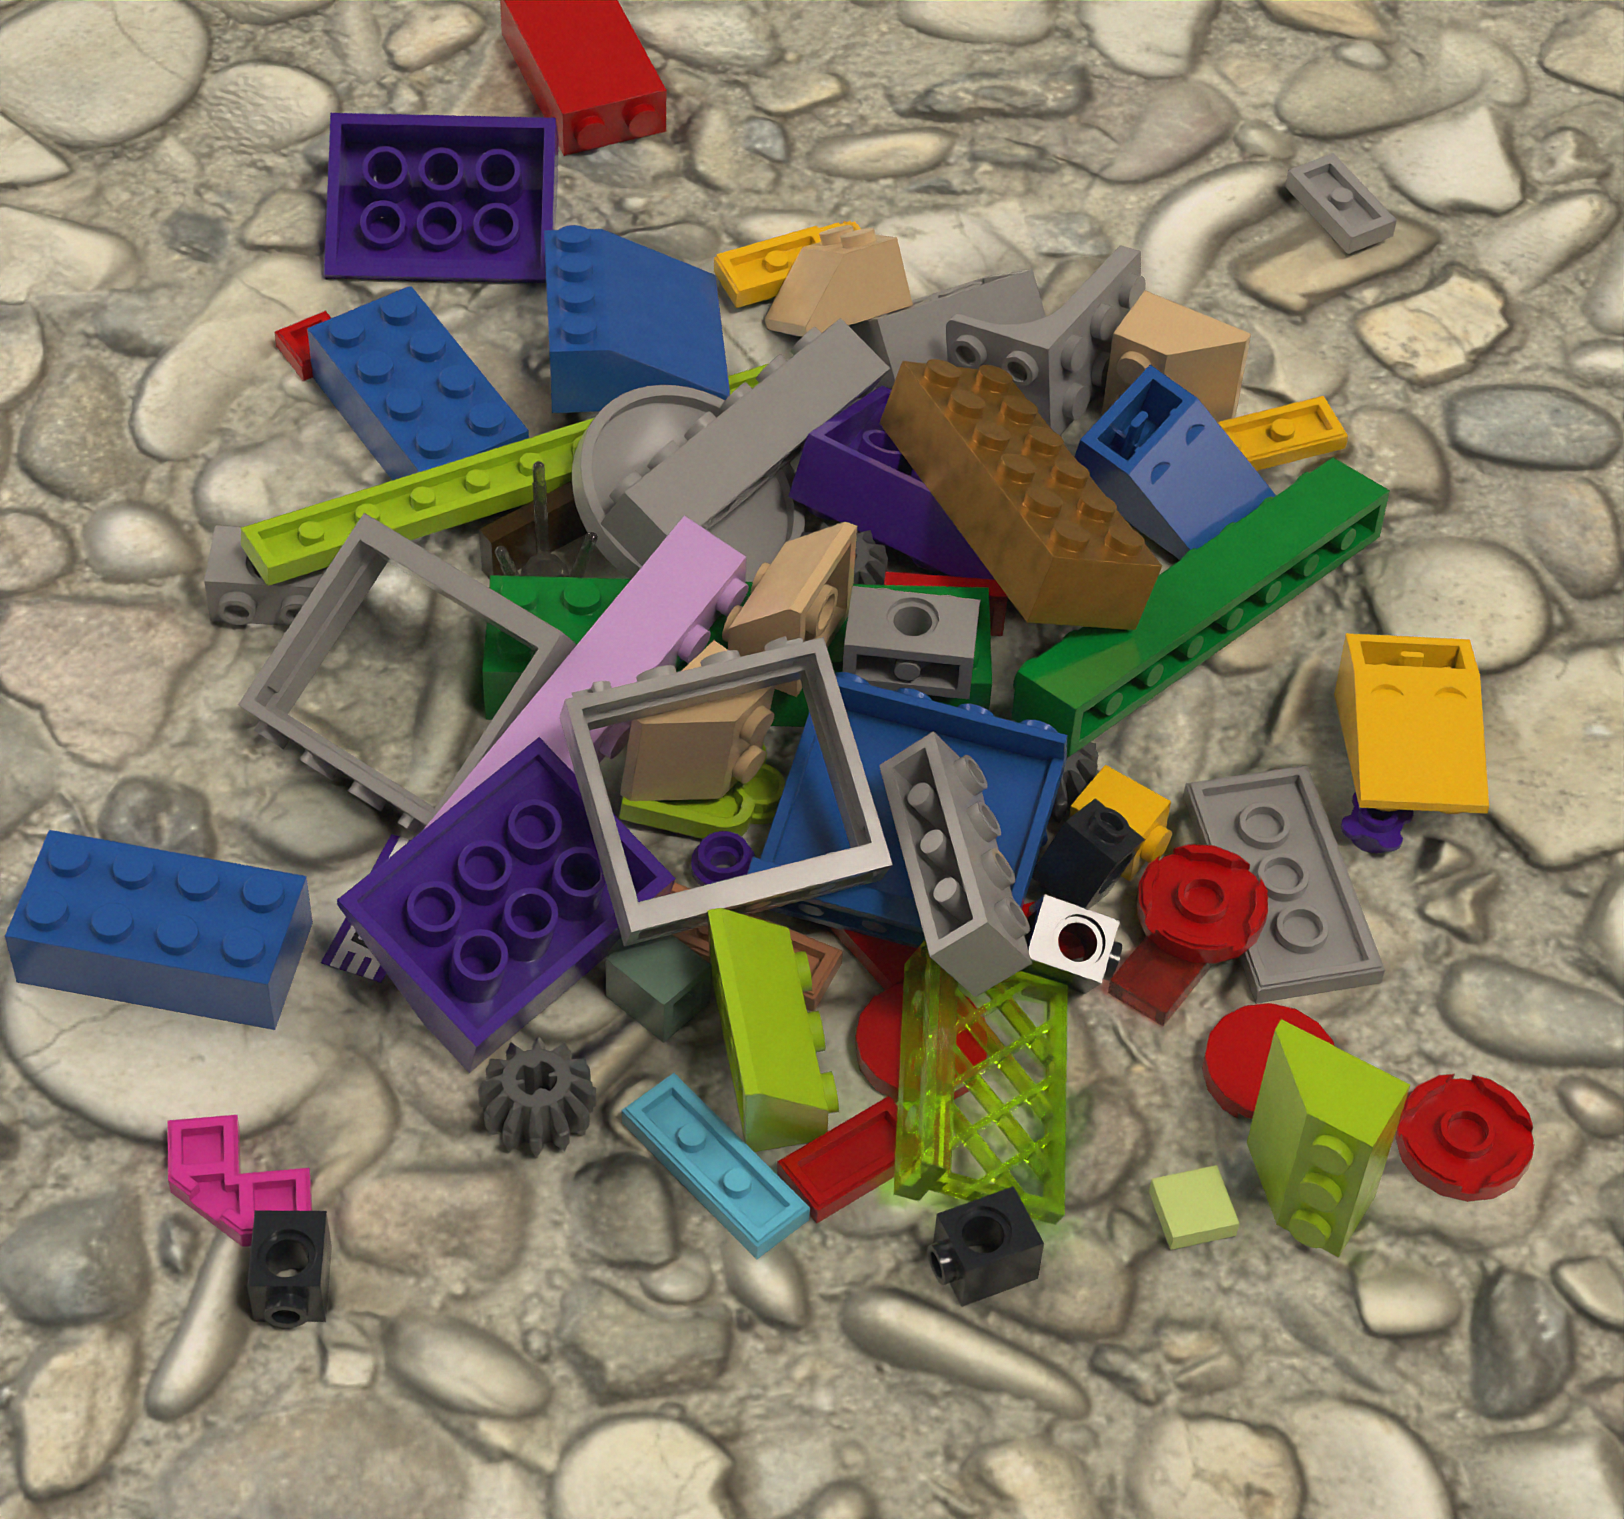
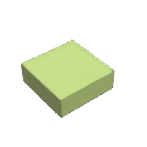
M1217 1165L1151 1179L1149 1194L1170 1250L1237 1235L1240 1223Z

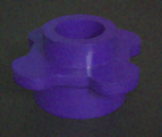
M1355 792L1352 797L1354 808L1351 815L1345 816L1341 822L1343 834L1350 838L1355 846L1365 852L1378 854L1399 849L1403 842L1402 828L1405 824H1409L1412 821L1414 811L1396 810L1388 812L1375 808H1359Z

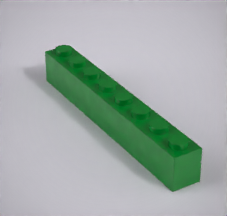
M1334 457L1313 471L1303 473L1294 484L1275 497L1266 498L1253 512L1236 523H1229L1219 535L1198 549L1193 548L1189 550L1179 562L1161 573L1156 580L1136 630L1083 626L1079 630L1074 629L1068 632L1058 644L1039 657L1030 658L1023 663L1013 681L1015 693L1011 719L1018 723H1021L1023 720L1041 721L1055 728L1058 733L1067 735V756L1070 757L1378 539L1382 530L1390 490Z

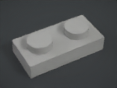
M1334 153L1288 170L1285 187L1347 254L1393 237L1397 222L1396 218Z

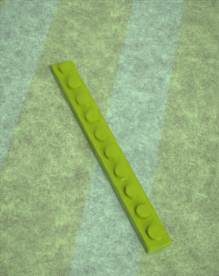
M768 364L728 376L730 395L745 382L752 389L757 386L759 382L756 380V377ZM594 418L241 527V547L266 585L270 586L329 567L364 513L411 541L532 502L572 481V465L575 451L581 437Z

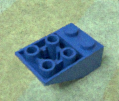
M1149 365L1080 439L1074 456L1080 464L1089 470L1090 477L1102 492L1115 502L1117 510L1127 522L1179 560L1189 550L1193 548L1198 549L1219 535L1229 523H1236L1253 512L1266 498L1276 496L1201 401L1152 365Z

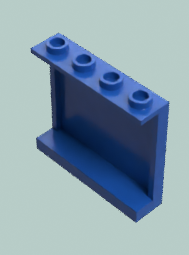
M835 673L893 865L880 881L768 910L929 952L879 765L933 731L960 758L966 754L972 757L983 772L988 787L982 791L985 804L993 812L1000 825L1001 835L996 838L999 851L1013 870L1015 883L1010 885L1013 899L1022 909L1067 762V735L1058 733L1055 728L1041 721L1023 720L1021 723L995 717L992 712L978 705L961 704L955 707L932 701L929 696L915 689L898 688L892 691L872 686L862 677L852 673ZM810 712L761 858H752L747 874L851 848Z

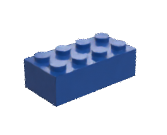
M412 286L307 328L313 379L391 480L529 438V430Z
M49 830L6 931L5 940L17 983L275 1030L310 933L313 919L307 876Z

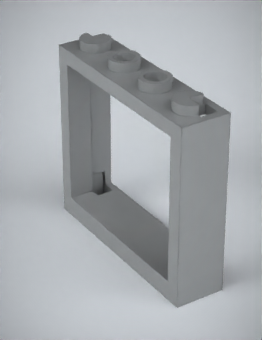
M364 513L238 705L260 719L253 729L255 732L282 749L286 747L290 739L306 749L299 760L330 780H333L338 770L342 771L355 780L348 790L349 792L380 812L387 801L404 811L398 823L418 835L576 647V644L560 630ZM388 562L536 652L436 807L431 806L288 715Z
M785 636L767 643L764 646L765 651L740 657L738 650L722 651L701 660V667L676 672L673 665L659 666L640 673L636 677L637 682L614 688L611 687L609 681L593 682L591 688L573 692L572 698L565 699L559 719L624 946L708 925L707 910L724 908L749 915L880 881L893 864L824 637L803 642L802 638L787 641ZM800 679L851 848L638 902L589 730Z

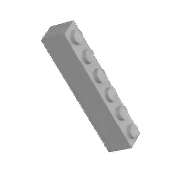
M841 318L822 333L816 327H813L793 346L790 351L794 355L787 361L780 354L758 374L756 380L759 384L752 389L746 382L740 385L723 402L720 408L724 412L717 418L711 411H708L699 418L684 435L688 441L681 447L674 440L665 445L648 463L647 467L651 471L642 477L635 470L624 478L609 495L615 502V505L600 524L642 566L684 515L708 531L803 451L808 433L871 393L889 371L890 367Z

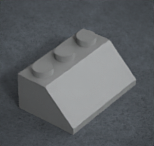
M1033 269L990 275L912 300V306L849 325V327L890 367L889 371L875 386L877 389L881 385L887 388L893 387L902 361L927 363L930 359L947 361L946 323L955 314H962L995 324L1028 323L1042 319L1046 315Z

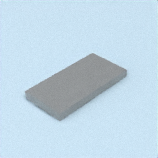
M1304 765L1186 783L1183 798L1199 844L1215 845L1238 854L1250 864L1249 871L1256 876L1258 881H1260L1261 877L1268 890L1269 911L1265 926L1257 943L1239 956L1255 1004L1382 983L1385 972L1383 963L1308 766Z

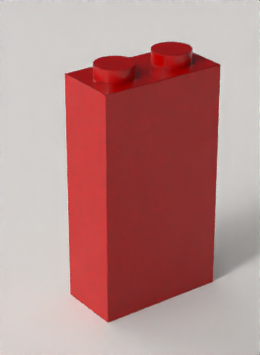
M500 0L502 36L544 118H556L559 148L563 156L666 132L667 90L618 0Z

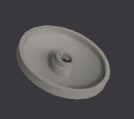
M655 385L634 389L613 399L602 408L581 437L572 465V487L576 507L589 536L597 548L627 578L632 579L642 565L600 524L615 505V502L609 495L633 471L636 470L642 477L651 471L647 467L648 463L669 442L674 440L679 447L686 443L688 440L684 435L705 413L711 411L716 418L724 411L720 407L725 400L704 391L676 385ZM790 462L708 530V532L746 556L745 582H753L758 569L764 562L771 564L785 542L799 538L801 533L804 532V504L788 497L795 477V472Z

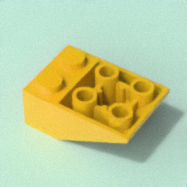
M1346 633L1334 697L1359 808H1375L1388 812L1420 810L1439 811L1445 814H1460L1462 812L1487 814L1489 796L1481 680L1470 639Z

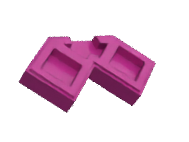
M238 1115L167 1120L168 1182L171 1193L242 1247L251 1246L255 1210L313 1211L310 1168L241 1174Z

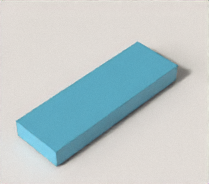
M675 1073L621 1110L622 1124L756 1260L809 1221L810 1207Z

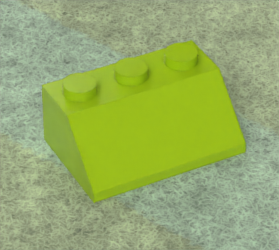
M724 908L707 910L711 979L744 1142L754 1152L809 1143L828 1132V1114L839 1112V1103L832 1071L820 1073L816 1052L825 1051L826 1049L819 1011L807 1012L803 992L812 991L811 972L806 951L794 953L790 931L787 927Z
M1282 1019L1274 1032L1247 1139V1146L1276 1225L1289 1231L1300 1243L1311 1248H1321L1339 1257L1376 1196L1410 1084Z

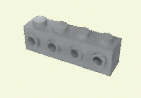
M933 731L879 766L929 955L974 997H977L1032 964L1024 937L1025 934L1030 932V926L1024 912L1013 899L1010 885L1015 883V876L1008 861L999 851L996 838L1001 835V828L995 815L984 801L982 791L988 787L986 778L972 757L966 754L960 758Z

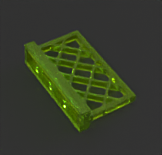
M924 940L904 965L893 1195L920 1201L930 1190L971 1202L1014 1186L1030 1218L1056 1225L1065 1216L1068 985L1019 971L985 991L991 1001L975 1009L958 988V981L930 957L926 940ZM1023 995L1047 1002L1046 1022L1036 1027L1014 999ZM996 1010L1003 1014L1021 1037L1006 1047L983 1019ZM966 1028L989 1055V1058L976 1066L972 1065L956 1045V1035ZM1027 1046L1046 1068L1045 1079L1037 1084L1033 1082L1013 1057L1014 1054ZM996 1065L1020 1094L1006 1104H1003L981 1076ZM963 1086L967 1087L988 1114L973 1125L954 1103V1092ZM1026 1103L1045 1125L1044 1137L1036 1142L1031 1139L1011 1114ZM994 1123L1018 1151V1154L1004 1163L1000 1161L979 1134ZM964 1144L986 1172V1175L980 1179H975L951 1172L952 1150ZM1026 1161L1044 1184L1043 1197L1026 1193L1011 1175L1010 1171Z

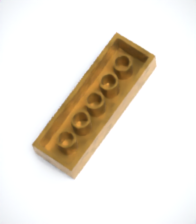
M930 359L927 363L902 361L879 424L1026 622L1136 630L1162 569V564L1144 544V538L1134 531L1119 513L1115 502L1108 498L1093 481L1089 470L1080 464L1063 444L1062 437L1054 432L1041 417L1037 406L1029 401L1013 382V377L1007 371L992 365H982L979 369L956 367L947 361Z

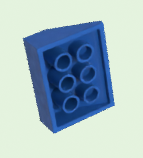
M569 225L559 230H544L552 413L598 412L613 399L626 392L655 385L689 387L707 392L723 400L730 396L716 275L603 229H587L583 226Z

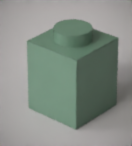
M673 934L624 946L621 937L612 946L605 959L606 997L663 1043L710 1003L711 964Z

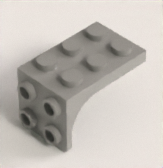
M1120 245L1060 309L1042 319L1022 324H995L962 314H955L946 323L947 362L956 367L979 369L982 365H992L1007 371L1013 377V382L1024 396L1037 406L1038 413L1050 428L1061 435L1074 419L1078 420L1082 417L1088 404L1103 388H1106L1113 333L1145 290V278L1141 276V251Z

